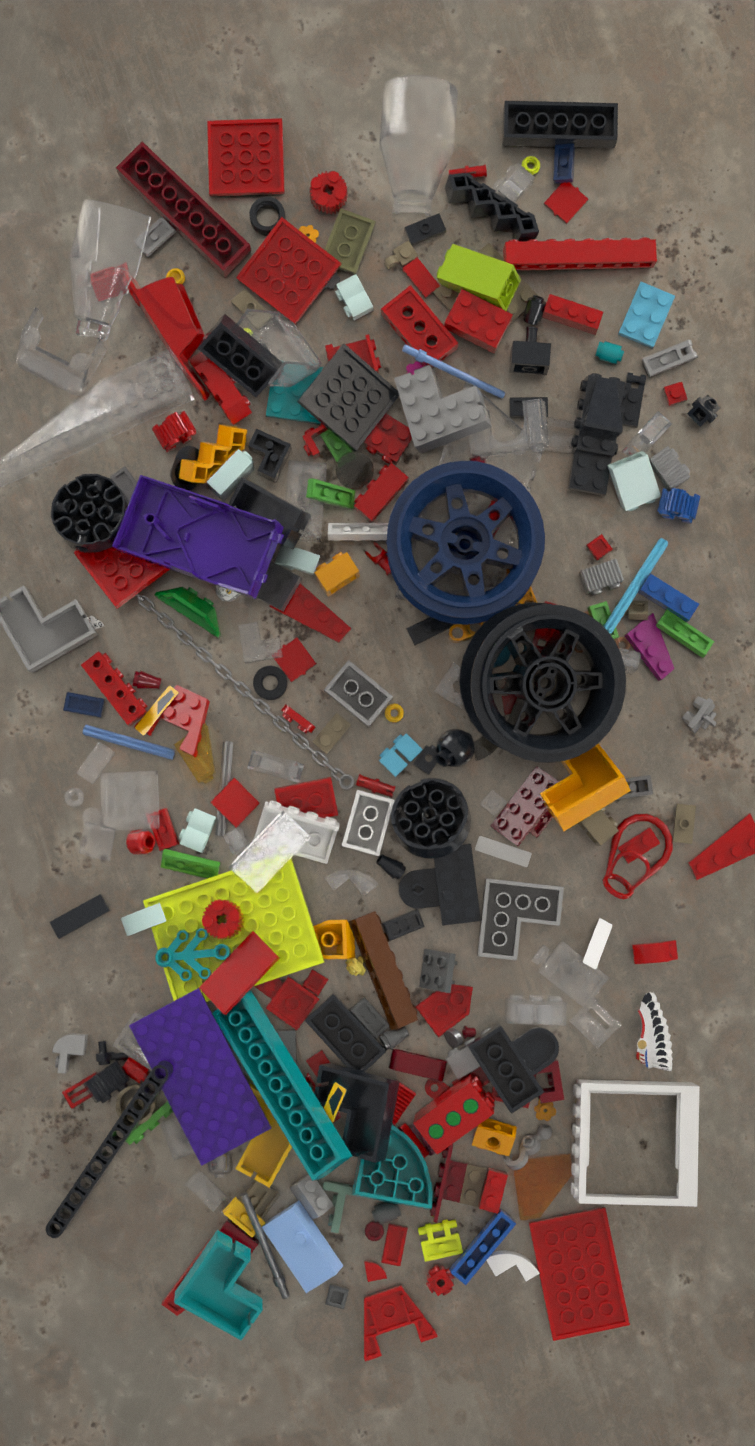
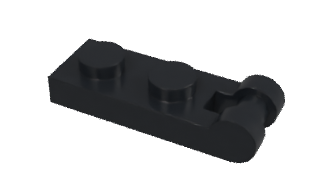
M627 372L625 382L627 394L626 398L622 401V406L624 407V413L621 418L622 426L638 427L646 375L636 376L633 373ZM638 383V389L632 388L631 384Z

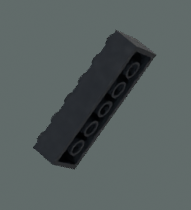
M504 102L503 146L555 147V145L574 144L575 147L615 148L618 138V103Z

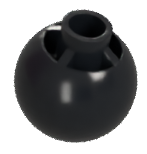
M450 729L444 732L437 741L436 751L438 754L435 756L436 761L443 767L447 765L450 767H461L467 764L472 759L475 751L471 734L461 729Z

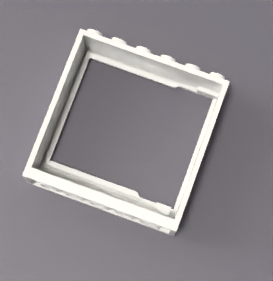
M576 1079V1084H573V1096H576V1104H573L572 1107L573 1116L576 1118V1123L572 1124V1135H575V1143H572V1155H574L575 1163L571 1164V1174L574 1175V1183H571V1195H573L576 1201L581 1204L697 1207L699 1086L692 1082ZM591 1093L677 1095L675 1167L678 1169L677 1196L586 1194V1167L589 1165Z

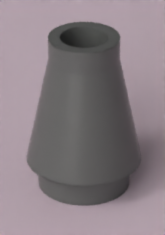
M403 1026L399 1029L383 1032L379 1039L387 1051L394 1049L409 1036L406 1027Z

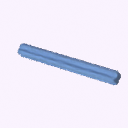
M85 725L83 728V735L171 760L175 756L174 749Z

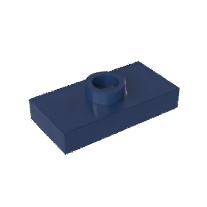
M67 692L63 711L102 718L105 699Z

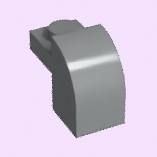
M68 1034L55 1043L52 1053H60V1056L56 1057L55 1068H58V1073L66 1074L68 1072L70 1054L82 1056L86 1054L87 1034Z

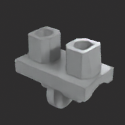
M698 696L693 703V706L699 710L697 714L694 715L687 711L682 717L693 733H696L700 727L706 730L709 725L715 727L717 724L713 720L717 714L712 711L715 705L710 698L706 700Z

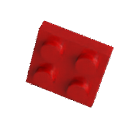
M288 976L266 1009L295 1030H298L320 998Z

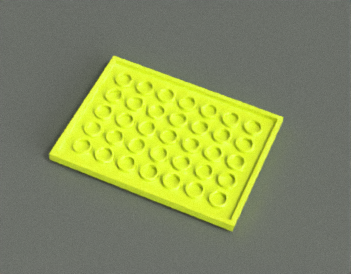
M289 851L143 900L145 908L160 903L166 918V922L151 927L158 950L168 948L177 937L179 931L185 930L189 933L188 941L182 942L175 952H182L195 937L196 931L200 928H205L202 925V916L205 915L203 912L206 911L205 908H208V904L212 905L211 902L221 899L232 901L237 906H240L239 909L242 910V917H244L242 921L244 923H242L243 928H240L241 931H238V935L235 934V937L230 939H218L210 936V933H208V938L202 940L194 951L214 949L218 944H225L230 948L231 954L254 931L280 957L254 986L325 963ZM226 915L220 917V923H226ZM200 931L199 937L203 938L205 936V932ZM183 932L180 934V939L184 940L186 934ZM222 948L220 950V955L224 956L226 954V950ZM167 954L162 956L164 961H167L169 958ZM216 957L195 959L203 967L209 968L211 973L225 961ZM184 960L175 961L183 969H188L192 972V978L189 981L181 980L180 975L169 966L163 967L173 1001L198 989L207 980L200 978L199 973ZM207 970L202 971L203 977L208 976ZM187 971L184 972L183 977L187 979L189 973ZM202 992V994H203V996H204L206 1002L211 1001V1000Z

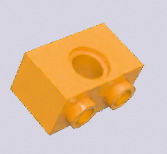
M488 1118L475 1127L472 1146L486 1149L499 1155L509 1156L516 1138L517 1127Z

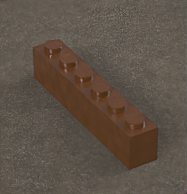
M374 911L349 921L391 1030L399 1029L417 1021V1009L411 1003L409 998L410 992L404 985L402 980L403 974L396 965V957L393 951L390 950L389 940L382 930L380 917Z

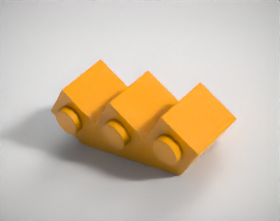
M219 424L217 442H200L198 461L182 459L179 478L189 482L207 483L238 449L240 451L245 449L247 429Z

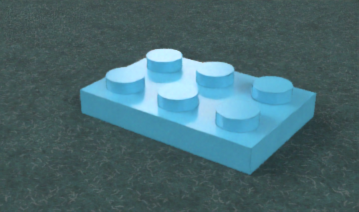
M640 281L618 335L653 349L675 295Z

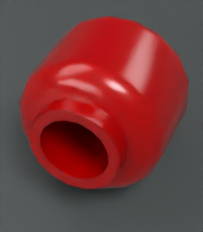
M133 830L127 836L126 845L132 854H148L154 848L155 838L149 830Z

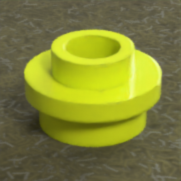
M534 156L526 157L521 165L523 172L527 175H535L540 169V161ZM528 164H533V165H534V168H533V169H529V168L527 167V165H528Z

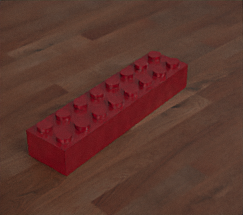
M143 141L116 167L118 175L224 277L251 252L250 244Z

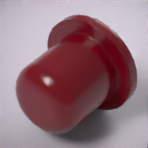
M464 1026L462 1030L463 1039L475 1037L476 1029Z

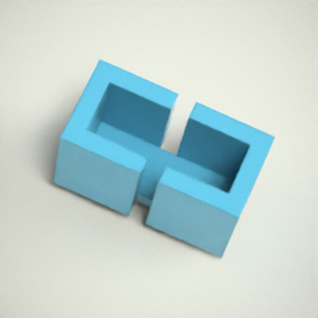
M407 733L404 736L400 734L393 741L395 745L390 750L386 748L379 755L381 757L379 762L395 778L408 766L395 750L397 749L410 763L423 750Z

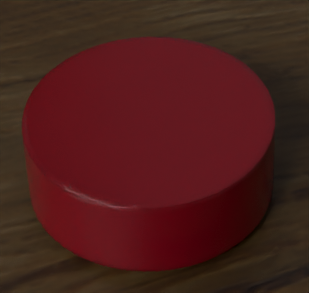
M370 1221L365 1226V1235L371 1241H378L384 1235V1227L382 1224L380 1225L379 1221Z

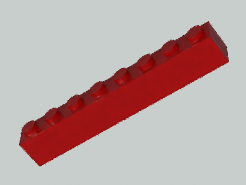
M643 237L639 240H631V238H622L620 240H613L612 238H604L602 240L586 238L583 241H575L572 238L564 241H557L556 239H548L546 241L530 239L526 242H519V240L513 239L505 242L503 257L504 262L513 264L516 270L654 268L657 262L656 239Z

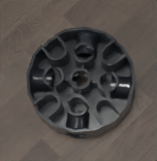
M82 474L75 477L76 479L70 481L67 485L64 484L55 495L51 506V519L57 533L71 548L83 553H96L113 547V542L128 507L127 498L112 479L100 474Z

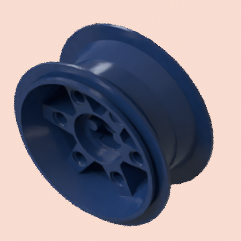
M478 461L448 462L422 473L405 488L396 501L387 528L388 564L398 589L419 611L436 620L451 624L469 625L482 623L500 611L515 606L532 585L541 566L545 550L544 523L540 510L529 491L514 476L503 469ZM464 492L483 495L495 503L478 516L470 514ZM445 496L448 520L445 523L419 518L429 505ZM454 500H459L462 507L455 509L451 503ZM497 512L500 518L493 521L489 518V514ZM508 517L513 522L517 533L518 549L493 539L492 534ZM429 527L433 529V533L426 535L422 529ZM460 531L471 532L477 536L476 538L479 542H474L468 535L458 537L456 533H460ZM412 538L437 548V554L421 571H419L412 554ZM467 541L470 547L463 550L459 547V543ZM449 547L456 549L461 555L470 553L476 556L468 560L458 559L449 551ZM504 551L508 554V557L501 559L498 557L497 552ZM439 564L442 570L439 573H433L431 566ZM485 564L511 570L501 583L485 592L482 568ZM451 572L461 576L467 596L449 594L433 585ZM476 576L479 583L471 585L468 582V578Z

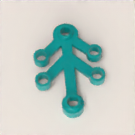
M200 928L182 952H175L182 942H186L189 939V933L181 930L168 948H161L157 951L155 960L161 967L169 966L180 975L183 981L191 980L192 972L188 969H183L175 960H184L199 973L200 978L208 979L212 974L211 970L203 967L195 959L216 957L217 959L225 960L230 955V948L225 944H218L214 949L194 951L202 940L208 938L207 930ZM200 931L205 932V936L203 938L199 937ZM184 932L186 934V938L184 940H181L180 934ZM222 948L226 950V954L224 956L220 955V950ZM164 954H167L169 957L167 961L162 959ZM203 970H207V971H208V976H207V977H203V975H202V971H203ZM186 971L189 973L187 979L183 977V973Z

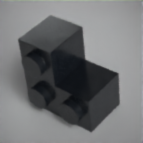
M256 429L249 442V450L264 457L257 470L258 474L276 483L292 450L291 444Z

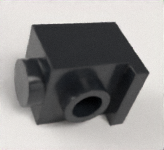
M432 744L430 747L426 745L413 763L414 766L428 776L438 763L435 758L436 754H438L436 747ZM431 755L432 761L427 762L425 756Z

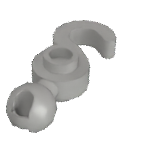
M547 1124L539 1126L536 1135L530 1134L525 1136L520 1142V1156L517 1160L512 1161L513 1156L511 1153L509 1156L504 1155V1162L508 1168L519 1170L524 1167L528 1161V1155H534L540 1150V1141L542 1139H549L552 1136V1128Z

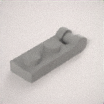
M691 339L643 358L642 362L648 376L652 377L698 358L696 351L694 352L692 349ZM685 349L687 355L683 356L681 350Z

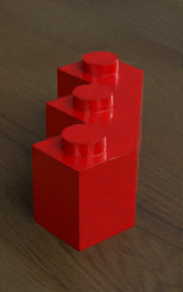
M202 352L189 359L195 372L233 425L252 413L248 407L251 403L245 395L242 396L234 385L236 382L232 377L226 374Z

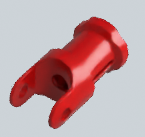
M374 542L373 544L380 551V554L375 557L365 551V554L375 565L378 564L388 576L391 574L387 552Z

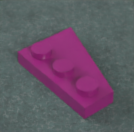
M654 613L648 615V620H642L624 636L656 679L660 681L675 668L660 629L656 627L657 621Z

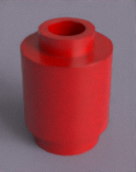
M132 1056L128 1058L122 1067L125 1073L139 1084L141 1081L144 1082L150 1073L149 1066Z

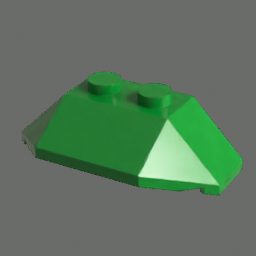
M178 587L158 591L154 594L157 599L220 639L221 632L215 607H213L214 603L206 597L202 600L197 596L198 592L191 587H188V589Z

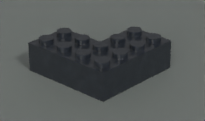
M243 477L229 502L230 506H236L240 510L271 520H277L284 527L282 531L284 537L280 544L291 549L295 548L302 535L299 533L300 529L304 531L312 516Z
M332 1063L319 1065L316 1082H329L328 1084L315 1087L314 1094L323 1107L335 1082L347 1090L338 1111L347 1113L343 1141L352 1156H360L361 1159L375 1163L386 1160L400 1082Z

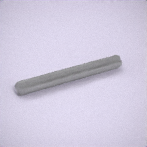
M224 741L222 745L219 792L231 779L233 742ZM217 810L215 834L217 836H226L227 819Z

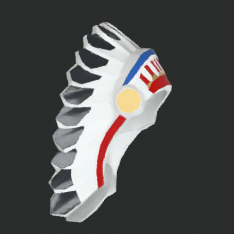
M649 992L644 995L641 1007L638 1010L642 1019L641 1038L637 1042L636 1059L648 1069L655 1067L665 1071H672L673 1058L671 1054L673 1052L671 1050V1035L668 1033L669 1026L666 1025L667 1020L662 1017L663 1011L660 1009V1003L657 1002L656 995Z

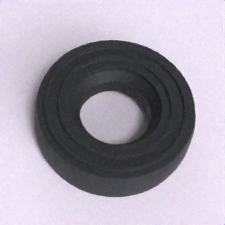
M269 665L260 668L253 678L255 692L266 700L278 699L287 689V677L276 666ZM272 675L277 678L278 685L275 689L267 690L264 688L263 680L266 676Z

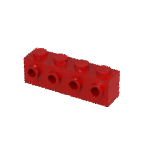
M98 651L81 666L125 723L131 726L147 713L145 708L148 706L141 697L139 699L136 698L133 694L136 691L130 683L125 684L122 680L124 675L121 671L111 666L110 663L113 661L106 653L102 654Z

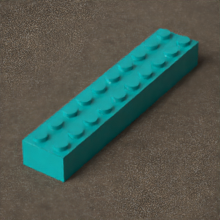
M249 990L227 1015H224L219 1009L215 1010L213 1015L312 1181L324 1178L351 1158L352 1154L252 991Z

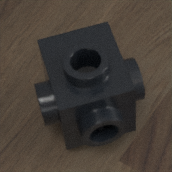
M706 395L703 399L701 397L697 398L692 403L693 408L687 414L701 427L706 422L712 423L718 417L716 413L721 407L714 398Z

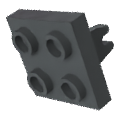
M424 949L419 987L450 993L451 985H455V981L452 978L454 965L458 963V961H455L456 954Z

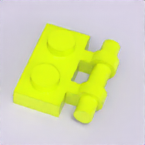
M446 1219L442 1220L441 1223L432 1225L428 1223L418 1228L419 1236L427 1234L428 1237L427 1240L421 1241L425 1262L463 1253L459 1232L454 1234L450 1232L451 1228L457 1227L456 1219L450 1221ZM444 1230L445 1236L434 1238L433 1232Z

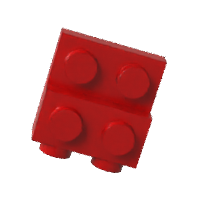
M385 414L364 442L365 449L373 455L377 453L382 456L381 459L384 462L397 465L412 441L410 429L403 423Z

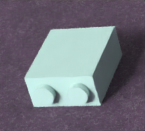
M238 449L207 481L209 489L223 502L236 490L242 477L246 479L255 470L254 461L250 454L246 451L242 453Z
M638 452L607 465L620 506L625 511L636 510L639 508V505L653 503L657 498L661 497L649 457L645 452Z

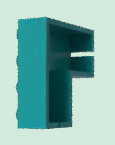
M217 1230L176 1289L174 1303L242 1341L251 1328V1323L255 1322L263 1310V1298L235 1283L251 1260V1249L236 1240L232 1243L231 1237Z

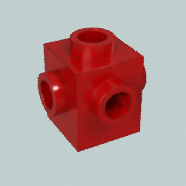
M442 1264L428 1271V1282L426 1285L431 1293L436 1292L437 1296L441 1294L444 1296L453 1290L452 1286H454L453 1279L455 1276L450 1272V1268L446 1269ZM439 1279L444 1280V1283L438 1285L437 1281Z

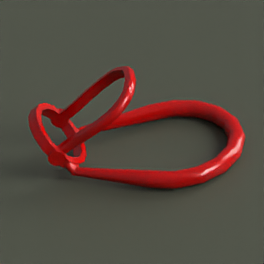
M634 814L625 818L616 827L619 831L613 835L607 870L602 881L605 889L619 899L631 898L634 890L658 872L669 861L673 840L667 825L659 818L649 814ZM637 821H647L655 824L662 831L665 838L664 853L651 868L644 856L632 850L623 851L615 857L623 831L630 824ZM624 855H633L643 861L646 866L645 874L633 886L623 877L612 873L617 861ZM608 879L619 881L625 886L628 893L623 894L613 889Z

